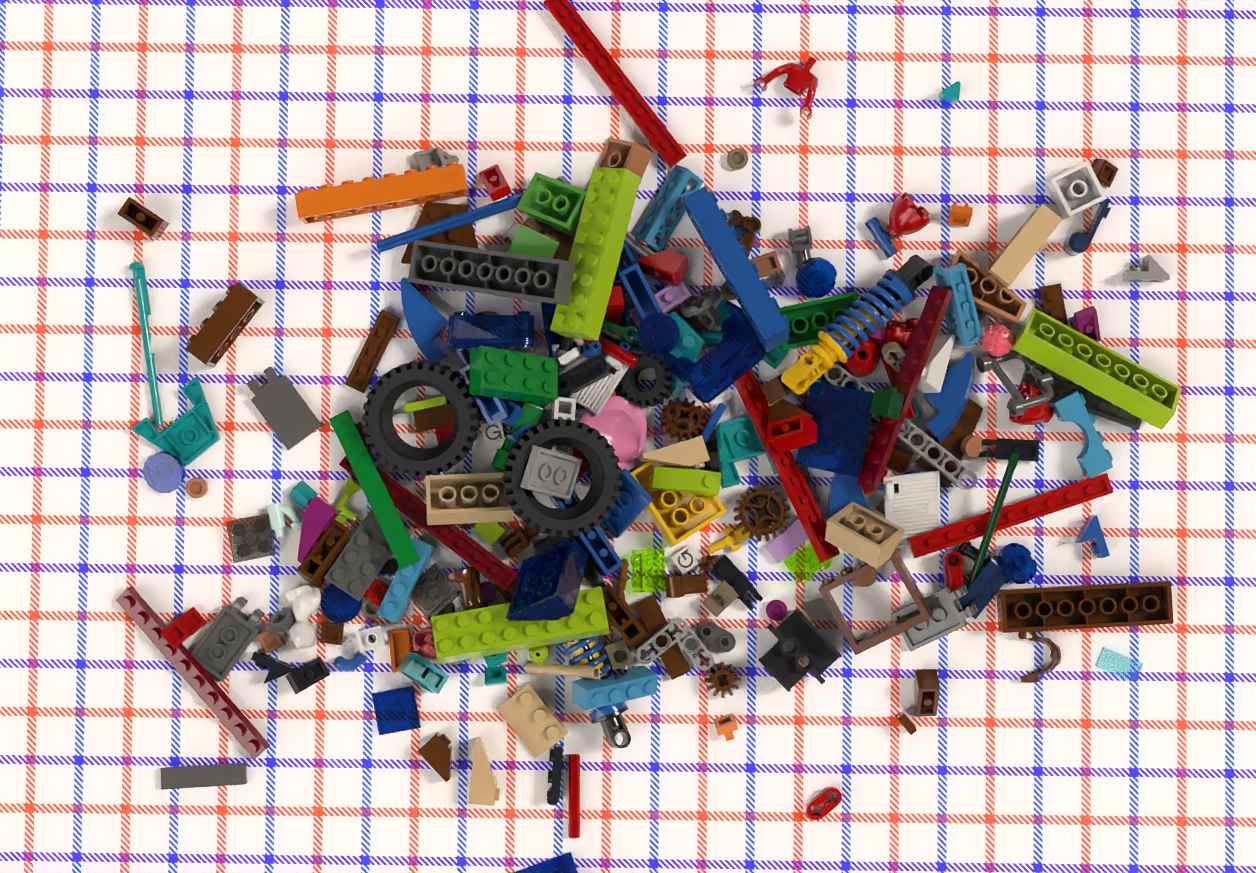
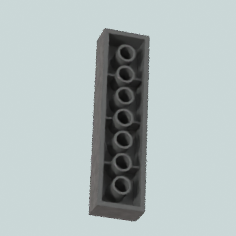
M414 240L408 282L569 306L575 263L559 259Z

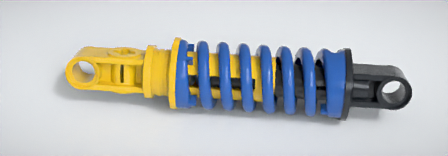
M916 254L911 256L897 271L888 269L882 276L883 278H880L876 285L869 288L868 293L861 295L860 301H854L852 308L844 310V316L836 317L835 323H830L824 330L818 332L820 341L817 344H813L808 352L803 354L798 361L784 371L781 381L796 394H802L823 373L831 369L836 361L839 360L842 363H846L851 355L854 354L851 347L854 350H859V340L866 343L868 341L867 333L871 335L877 333L875 325L880 328L885 326L881 316L887 320L893 319V314L889 308L899 313L902 309L901 306L904 308L916 299L914 291L932 276V268L934 266Z
M554 570L545 576L544 582L549 595L574 591L567 574L563 570ZM554 574L558 575L560 578V584L558 586L555 585L552 581V577ZM598 636L561 643L568 644L569 646L564 651L565 655L573 656L568 662L569 665L598 666L600 669L598 679L615 680L614 674L607 673L611 669V665L603 663L607 658L606 653L598 652L603 646L602 643L594 642ZM625 701L590 710L591 724L600 722L609 746L615 749L626 748L631 742V735L622 716V713L629 709ZM618 733H620L623 737V741L620 745H618L615 741V737Z

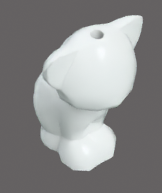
M305 585L284 593L285 599L293 604V613L297 621L289 628V634L296 647L301 648L314 647L317 643L315 628L308 622V619L319 608L321 600L318 587Z

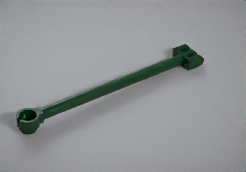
M1016 450L1010 454L966 589L981 571L1019 460V452Z

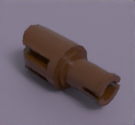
M529 526L524 529L517 528L501 540L499 545L503 547L508 557L513 559L529 547L531 539L540 532Z

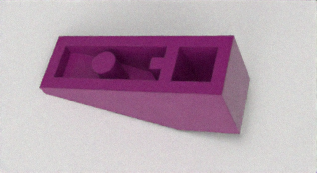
M318 496L310 498L305 505L306 510L303 513L297 561L300 563L304 561L341 512Z

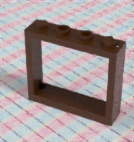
M897 549L894 550L888 561H892L918 611L859 640L854 636L830 590L874 569V567L860 560L858 562L859 565L853 568L848 566L840 571V575L834 578L830 575L821 581L822 584L818 590L855 656L931 619L932 611Z

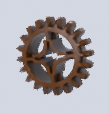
M755 485L754 493L750 488H747L748 496L741 493L740 498L743 501L736 500L735 502L739 507L734 508L733 512L740 515L734 516L733 519L734 521L741 520L736 527L739 529L744 526L745 529L742 531V535L750 532V540H752L754 535H757V542L761 541L762 536L768 542L770 540L769 534L772 538L776 539V531L782 534L784 530L781 526L787 527L789 524L783 519H790L791 515L784 513L790 510V506H783L787 499H779L782 495L781 492L774 495V487L768 492L767 485H763L762 491H760L758 485ZM765 498L761 505L748 504L752 499ZM771 501L776 505L779 517H776L770 511L769 505ZM764 505H766L765 514H767V516L764 515L760 519V521L757 522L759 518V513H757L756 511L760 512L761 509H763ZM745 510H748L753 515V526L747 521ZM762 522L776 523V525L769 529H758Z

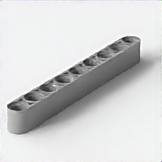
M834 364L831 369L824 373V378L830 385L878 423L880 422L881 418L869 412L871 405L865 406L861 403V398L866 395L870 396L873 400L874 392L837 364ZM835 369L839 372L840 376L838 379L832 380L828 377V372ZM846 383H854L856 391L853 393L846 392L844 388ZM904 419L903 423L906 426V430L902 433L899 432L897 439L936 470H939L941 474L960 489L970 490L976 486L978 478L970 468L908 419ZM919 435L923 440L922 444L919 446L913 445L911 437ZM929 449H937L939 457L931 459L928 456ZM948 461L953 462L956 465L955 472H947L945 470V463ZM970 475L973 479L972 485H964L961 481L962 476Z

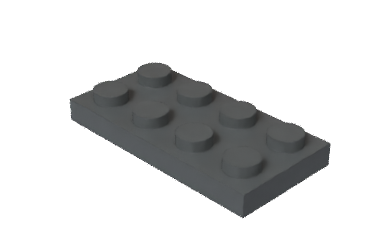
M372 509L324 577V579L359 602L393 553Z

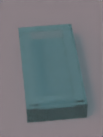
M1102 647L1095 666L1136 683L1143 663Z

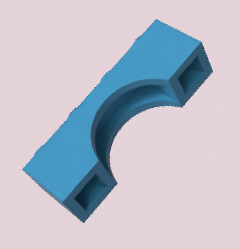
M1071 390L1050 401L1058 421L1073 422L1079 426L1083 433L1084 446L1076 459L1084 476L1093 478L1113 468L1111 463L1113 461L1112 455L1107 449L1105 450L1102 444L1104 442L1103 436L1099 431H1096L1093 425L1095 420L1093 415L1087 412L1084 406L1086 404L1084 396L1078 393V391Z
M413 537L412 542L421 561L403 570L400 567L398 568L377 612V615L393 623H401L410 605V597L415 584L429 565L437 548L419 538Z
M642 665L626 669L625 677L616 680L587 678L575 680L572 682V702L584 710H590L657 694L658 674Z

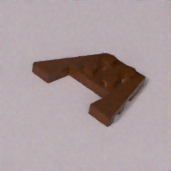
M425 202L415 228L469 211L468 205ZM473 223L419 240L479 249ZM414 242L408 243L401 264L410 265Z

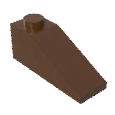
M334 520L298 567L297 571L300 576L313 586L320 588L326 580L324 579L325 575L343 551L352 530L339 521Z
M608 583L602 588L607 617L626 643L635 649L647 640L650 635Z

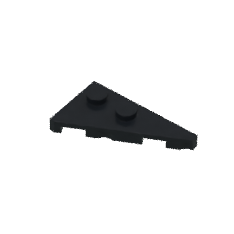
M547 536L534 544V548L538 552L602 588L606 586V582L577 536Z

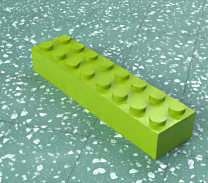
M593 167L568 260L575 263L569 306L556 305L550 328L551 331L562 336L594 341L599 339L641 177L626 168Z
M1034 307L1022 322L1012 348L1021 355L1034 360L1056 374L1069 379L1076 385H1080L1093 394L1104 398L1113 405L1126 410L1161 430L1175 415L1182 390L1181 387Z
M601 586L431 617L436 656L439 664L610 634Z

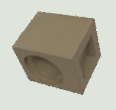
M623 638L605 645L613 670L618 669L619 672L631 668L630 664L633 663V659ZM618 650H622L626 654L625 660L621 662L616 661L613 657L614 653Z

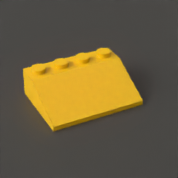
M647 462L630 473L654 499L645 510L670 548L727 512L717 495L709 497L652 488L654 467H678Z

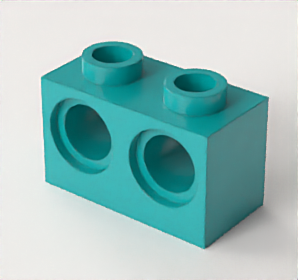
M413 652L407 653L397 671L422 688L434 694L440 693L450 677L429 661Z

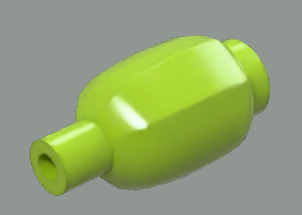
M546 645L529 649V657L532 662L544 663L549 654Z

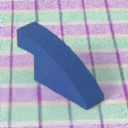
M624 240L617 272L647 329L666 320V317Z
M403 277L401 279V299L409 331L429 362L441 363L447 355L433 340L451 323Z
M477 338L455 349L464 365V368L460 369L459 372L468 388L470 382V352L481 346ZM472 394L489 426L509 416L504 399Z
M970 352L945 374L940 393L923 394L926 402L938 413L926 425L928 433L939 443L953 430L968 403L975 369L973 355Z
M850 450L843 452L832 477L828 495V519L852 501L868 509L862 488L856 485L858 475Z

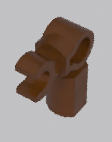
M732 210V214L736 215L738 220H728V224L733 227L741 226V229L746 230V233L743 232L739 245L744 244L748 251L747 256L749 257L756 240L754 235L761 231V221L757 217H749L747 215L744 217L738 210Z

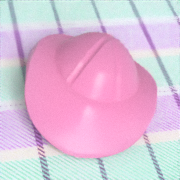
M610 396L599 415L586 409L580 422L595 428L602 436H605L608 439L607 442L615 449L614 454L619 458L618 466L621 470L626 468L630 471L639 463V456L644 452L647 433L646 416L640 406L632 403V400L629 401L623 396Z

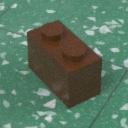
M131 197L127 198L117 213L157 241L170 224Z

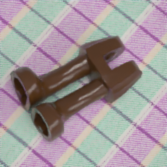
M471 566L446 574L447 581L458 583L461 589L463 608L460 609V612L489 607L488 602H483L481 598L480 572Z

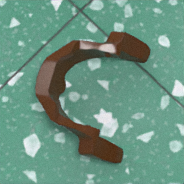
M1035 631L1018 632L1019 639L1042 642L1051 650V663L1042 671L1036 670L1029 675L1021 676V682L1037 683L1040 675L1052 672L1060 663V648L1050 638L1037 636Z

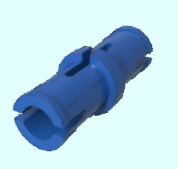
M876 217L865 223V226L875 239V244L879 245L887 259L899 252L889 238L890 234L888 231L885 232Z

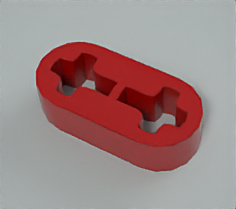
M833 786L825 788L807 804L806 813L808 817L812 820H820L840 804L842 800L841 792ZM830 791L831 793L837 792L835 796L836 801L829 800L825 804L824 801L829 797L827 793ZM820 804H823V806L819 809V815L815 813L810 814L812 812L811 807L813 805L818 807Z

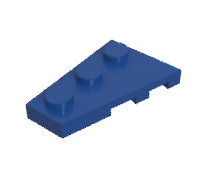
M626 468L622 470V474H619L620 480H622V486L618 488V492H620L619 498L616 497L614 509L611 508L608 513L610 515L603 522L616 538L622 536L654 500Z

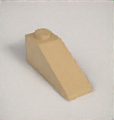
M702 436L639 456V460L643 462L684 469L692 467L696 470L705 467L704 463L710 460Z
M476 737L468 804L494 806L495 801H499L500 788H497V780L481 738Z

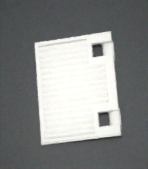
M573 338L572 344L575 343L579 348L584 344L585 346L588 345V342L583 339ZM559 350L554 358H559L569 351ZM602 350L601 355L604 357L608 369L611 366L617 369L615 375L610 373V375L575 394L573 393L569 397L576 399L577 403L596 415H599L629 368ZM558 360V372H559L561 369H563V368L566 367L567 365H561V363H560L559 360ZM568 384L558 388V391L568 387Z
M939 470L883 477V484L886 489L884 494V518L905 529V533L896 548L908 547V537L941 527ZM894 484H898V492H894Z

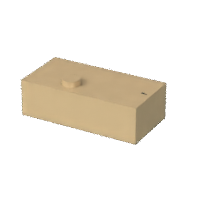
M1041 204L1031 213L986 269V272L992 274L1004 287L1010 286L1036 252L1041 253L1048 245L1046 240L1063 219L1046 205Z
M504 472L425 476L427 525L513 521V511L503 491L504 482H502V475H504Z

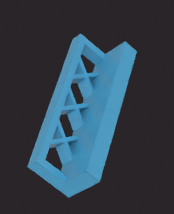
M676 164L633 233V236L647 243L656 251L661 252L686 211L684 201L680 207L676 208L677 199L682 197L683 200L684 197L699 190L704 181L688 168ZM692 178L695 183L691 189L687 190V183ZM671 214L672 220L669 225L665 226V219L667 215ZM660 232L661 238L659 242L655 244L652 240L655 237L656 233Z
M960 262L949 269L936 266L932 268L936 285L953 291L944 315L948 332L955 335V344L968 348L981 340L983 336L966 266Z

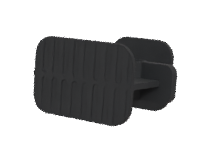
M795 609L777 628L771 623L767 626L779 641L758 661L790 692V689L808 672L820 684H823L825 680L821 674L838 658H841L842 655L801 611ZM788 640L794 642V649L790 652H786L783 649L784 643ZM801 656H807L809 659L806 667L798 665V660Z

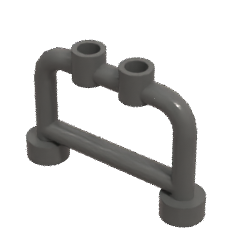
M1010 351V353L1001 357L982 355L976 359L978 370L981 373L993 370L1012 396L1013 400L1008 402V409L1013 417L1023 415L1024 409L1046 403L1053 396V389L1051 387L1053 378L1051 374H1042L1040 372L1042 365L1021 355L1017 351ZM1012 359L1021 360L1024 363L1026 372L1033 375L1037 387L1042 388L1045 393L1025 400L999 363Z

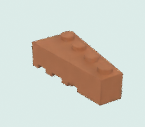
M959 248L954 253L947 269L959 262L965 264L976 309L1012 326L1017 324L1027 303L1009 288L1004 287L992 274L987 273L976 261L971 260Z

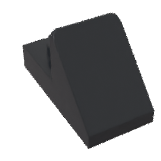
M255 651L251 660L256 662L255 665L262 669L270 668L264 684L289 674L296 669V666L260 651Z
M318 657L285 677L294 693L298 694L328 677L330 673L321 657Z

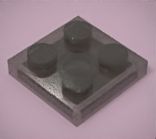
M268 513L226 522L234 563L277 555Z
M435 562L419 577L410 598L424 616L431 621V617L437 616L461 594V591L454 582L447 581L446 573Z

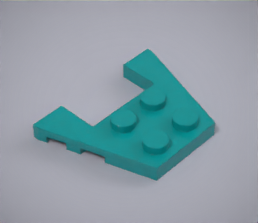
M674 311L665 316L666 320L649 329L645 326L637 330V334L632 333L628 336L633 337L634 341H638L640 344L647 341L676 370V373L673 375V378H676V383H672V387L675 388L673 392H669L676 400L705 343V339ZM633 347L631 350L636 351L638 347Z
M197 377L181 388L194 407L166 430L160 433L148 417H145L132 428L133 432L139 434L187 466L221 440Z
M749 415L716 425L722 489L738 485L742 482L734 464L735 462L764 454L768 458L773 473L777 474Z

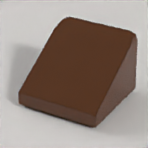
M1094 159L1091 167L1099 183L1110 188L1118 168L1105 159Z

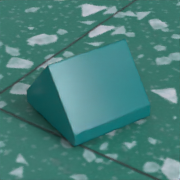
M957 81L941 91L939 99L956 104L959 101L961 83Z
M701 331V336L705 339L702 349L722 350V331Z
M302 480L292 488L289 497L305 510L308 500L317 496L318 493Z
M506 665L490 669L485 668V685L487 687L508 684Z

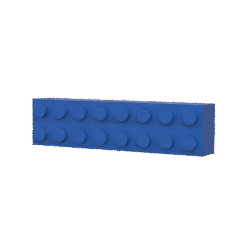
M706 186L684 197L683 201L688 217L766 352L789 341V332L791 331L788 327L790 326L788 319L784 314L780 315L778 309L780 307L775 297L770 298L767 283L764 279L760 280L759 271L754 261L749 262L748 251L744 244L739 245L738 234L733 226L729 227L728 217L723 208L719 209L717 205L718 200L713 191L709 192Z

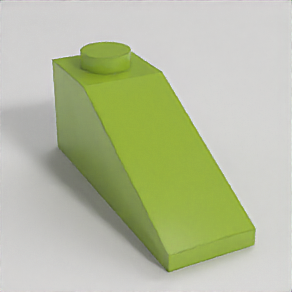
M654 467L652 488L715 497L719 494L721 473L696 469Z

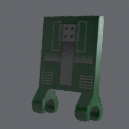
M603 320L600 332L602 337L618 346L621 342L628 343L630 346L628 352L633 355L637 353L631 350L633 347L641 348V344L638 341H634L633 337L628 336L632 332L638 333L635 327H621Z

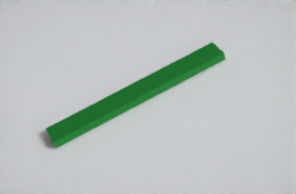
M349 410L330 418L329 421L400 569L403 570L421 561Z

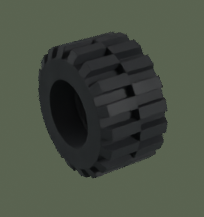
M647 352L634 354L638 358L635 367H629L619 382V386L623 387L621 389L622 394H625V398L629 401L632 400V403L645 407H655L656 404H663V399H669L670 395L668 393L670 391L673 392L675 388L672 387V383H676V378L672 376L675 374L674 370L670 368L669 362L658 355ZM653 368L657 377L656 383L651 390L643 392L638 386V377L644 369Z

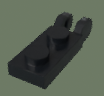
M601 354L563 373L564 375L558 378V388L567 384L568 387L559 391L558 397H570L573 393L575 394L610 375L604 357Z
M982 439V445H996L995 453L982 451L979 457L1009 460L1011 452L1016 450L1019 452L1018 461L1039 462L1040 440Z
M725 554L713 564L711 571L721 582L725 580L734 588L735 592L739 595L737 599H740L750 611L754 608L753 604L743 596L748 590L756 600L761 602L764 599L752 587L753 584Z
M555 744L554 749H550L549 762H553V770L548 771V783H552V786L547 790L546 800L552 806L557 805L560 798L563 758L562 744Z

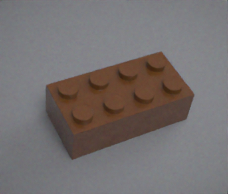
M239 282L232 284L227 289L225 299L217 302L211 317H207L202 321L200 331L197 335L193 334L186 343L188 346L185 350L212 368L217 365L265 303L263 299Z

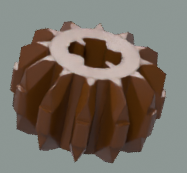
M720 662V669L713 664L712 668L715 672L706 671L712 678L704 679L706 683H712L707 686V690L710 691L715 688L713 691V696L715 697L719 691H721V698H725V691L732 696L733 692L730 688L738 690L739 687L733 683L741 681L740 677H733L738 673V670L735 669L730 672L732 668L730 663L726 669H724V662ZM726 675L728 682L719 685L718 676Z

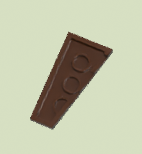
M969 398L962 416L950 434L941 443L935 438L933 440L961 461L964 455L961 452V443L966 436L973 435L983 408ZM931 448L928 450V456L931 459H937L939 451ZM920 456L915 461L926 472L938 471ZM948 461L945 463V470L950 473L955 472L956 465ZM940 473V483L949 488L952 481Z

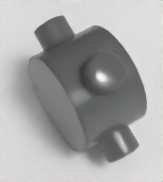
M784 271L777 272L774 282L776 288L783 286L786 276Z

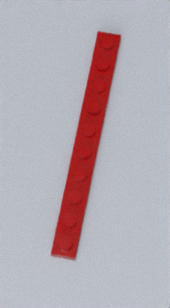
M568 0L544 1L545 7L667 166L671 169L686 158L687 154Z
M747 364L729 372L730 377L820 563L840 554L838 547L825 541L827 525L791 450L780 453L767 443L769 405L750 365Z
M1102 473L1093 478H1087L1002 506L994 532L1113 493L1108 474ZM992 510L908 537L907 541L913 558L983 536Z

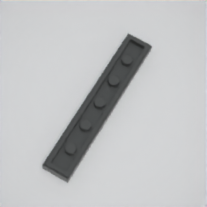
M1024 370L1020 384L1025 382L1037 387L1033 375L1028 374ZM1052 377L1053 384L1051 387L1053 389V396L1051 400L1071 390L1078 391L1085 398L1086 404L1084 406L1087 412L1134 430H1139L1142 419L1113 405L1111 402L1085 388ZM1038 388L1043 394L1045 393L1042 388Z

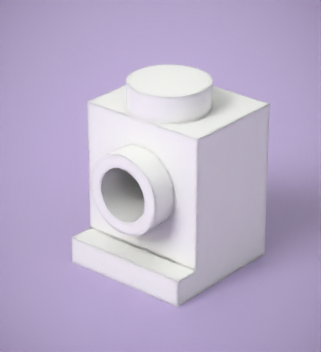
M382 625L355 632L360 653L384 647L387 645L386 641H389L388 631L386 628L383 629ZM371 634L376 636L375 642L369 641Z

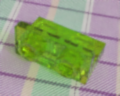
M809 543L784 560L783 563L797 583L802 581L805 584L814 578V572L817 570L822 572L829 568L833 558L820 563L811 543Z
M664 549L632 550L631 565L633 566V576L631 584L633 591H665Z

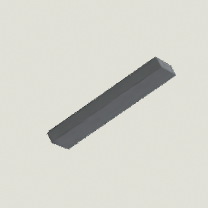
M247 762L160 768L161 790L244 785L248 783Z

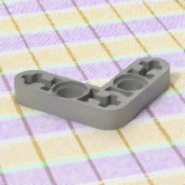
M679 617L671 619L640 644L635 651V657L638 662L649 664L678 642L700 670H709L714 664L712 654L689 625ZM676 622L677 624L683 623L682 631L680 633L678 631L672 633L675 638L671 640L665 630L668 629L671 632L674 630ZM660 635L667 637V643L662 647L657 646L655 642L656 638ZM689 638L697 641L696 647L692 650L685 647V643ZM652 642L654 648L658 651L655 653L652 649L648 653V659L645 657L640 658L642 655L640 651L643 649L648 651L651 648L648 644ZM699 650L704 657L709 656L707 659L709 663L707 665L704 663L699 664L701 659L695 654Z

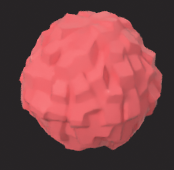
M993 323L984 330L982 339L984 350L993 357H1001L1010 353L1015 342L1014 332L1001 324Z
M422 627L413 636V651L424 659H435L436 649L432 627Z

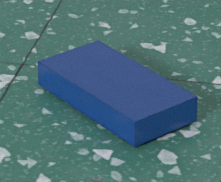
M718 404L700 436L703 437L704 443L707 442L727 408L725 404Z

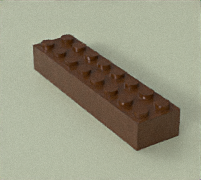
M1166 580L999 589L996 593L998 630L1002 633L1174 624L1171 581Z

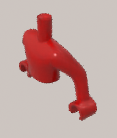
M810 56L803 67L792 62L778 66L764 78H757L754 82L755 88L759 83H764L761 91L765 92L768 88V83L776 77L787 73V78L783 83L785 88L798 96H801L808 89L805 104L799 111L800 116L804 111H809L810 113L806 119L810 120L813 116L811 106L819 81L810 70L817 60Z

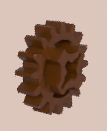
M677 397L675 403L669 400L668 405L663 406L660 414V419H662L660 426H666L664 433L670 432L671 439L677 436L678 441H681L682 437L689 440L691 436L695 438L698 436V433H702L706 423L704 419L706 414L705 412H700L701 405L695 406V400L690 403L687 397H685L684 401Z

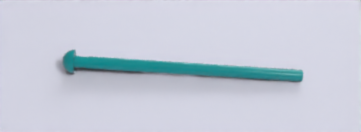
M134 261L129 265L128 270L133 271L155 426H163L154 362L155 353L151 354L150 350L151 335L148 315H151L145 267L141 262Z

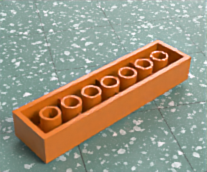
M458 162L447 163L446 167L438 168L436 165L425 167L424 171L419 172L416 169L404 171V174L401 175L387 173L383 175V178L375 179L374 176L362 178L361 182L355 183L354 180H347L341 182V185L338 186L324 184L320 186L321 189L302 188L299 190L300 192L294 193L298 218L304 224L425 204V202H437L470 196L466 171L463 164Z

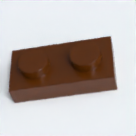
M1061 283L1039 287L1043 313L1068 325Z

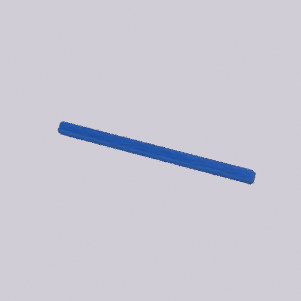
M524 193L376 241V247L379 252H384L414 242V240H420L514 209L519 204Z

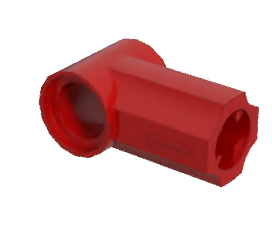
M946 550L941 556L944 587H948L951 592L963 585V556L955 550ZM951 554L957 556V561L954 565H949L947 562Z

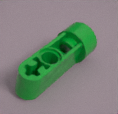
M521 402L519 406L524 412L514 426L509 428L507 435L526 423H529L531 426L538 425L545 405ZM507 435L501 448L497 449L491 466L501 471H504L503 463H506L507 458L505 457L507 452H510L512 448V443Z

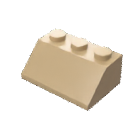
M852 501L827 520L825 541L878 569L890 559L904 535L905 529Z
M530 682L496 707L534 758L547 751L568 734V730Z

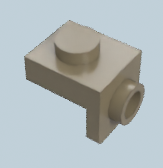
M724 580L702 603L715 617H718L739 595Z

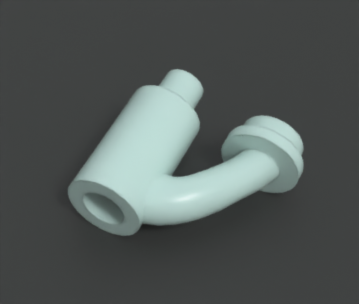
M281 503L267 505L271 531L275 530L276 538L284 537L283 528H286L283 514H286L294 521L291 524L294 530L301 529L302 519L291 507Z

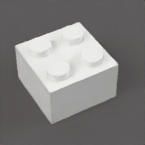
M1089 161L1067 170L1045 183L1063 220L1107 199Z

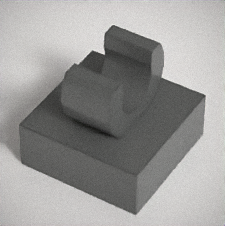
M276 611L266 625L268 631L277 632L280 637H288L289 635L286 631L289 630L295 620L293 611Z

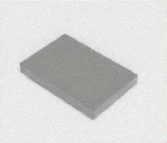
M533 445L520 487L570 500L583 459Z

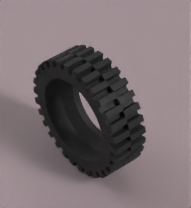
M416 360L391 369L382 375L379 381L374 383L372 391L368 392L366 396L368 400L363 405L365 414L362 415V421H365V426L362 429L363 433L367 432L368 437L365 439L367 444L371 443L373 446L371 452L373 454L377 453L380 456L378 460L381 463H388L387 468L390 470L395 468L398 470V474L404 475L408 473L409 477L414 478L417 475H421V478H425L428 475H439L441 472H446L457 465L472 449L473 443L478 437L477 431L481 424L479 422L481 411L478 410L477 402L473 395L469 394V388L460 377L461 374L458 371L453 372L450 370V366H442L440 362H428V360L417 362ZM427 386L437 389L448 398L453 407L455 418L452 432L438 446L432 448L411 446L402 440L395 430L393 424L395 403L405 391L413 387Z
M552 419L540 422L536 426H531L528 428V431L518 436L519 439L516 442H513L510 452H507L505 457L507 458L506 463H503L504 475H502V482H504L503 491L507 496L506 500L511 506L512 511L521 521L542 534H548L553 537H568L569 535L578 536L581 532L587 533L591 531V527H597L601 524L600 521L603 518L606 519L610 515L608 512L611 508L614 509L616 505L614 501L620 495L618 488L622 486V480H620L619 474H622V470L618 466L620 461L618 456L614 454L615 449L598 430L574 420ZM533 445L542 448L566 445L577 449L586 457L591 467L592 482L583 500L570 508L554 509L540 503L531 490L520 487Z

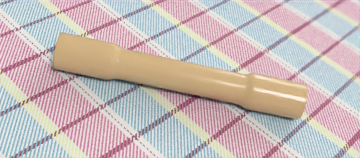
M527 661L524 666V670L528 674L576 676L587 679H598L600 676L598 666L535 663L532 661Z

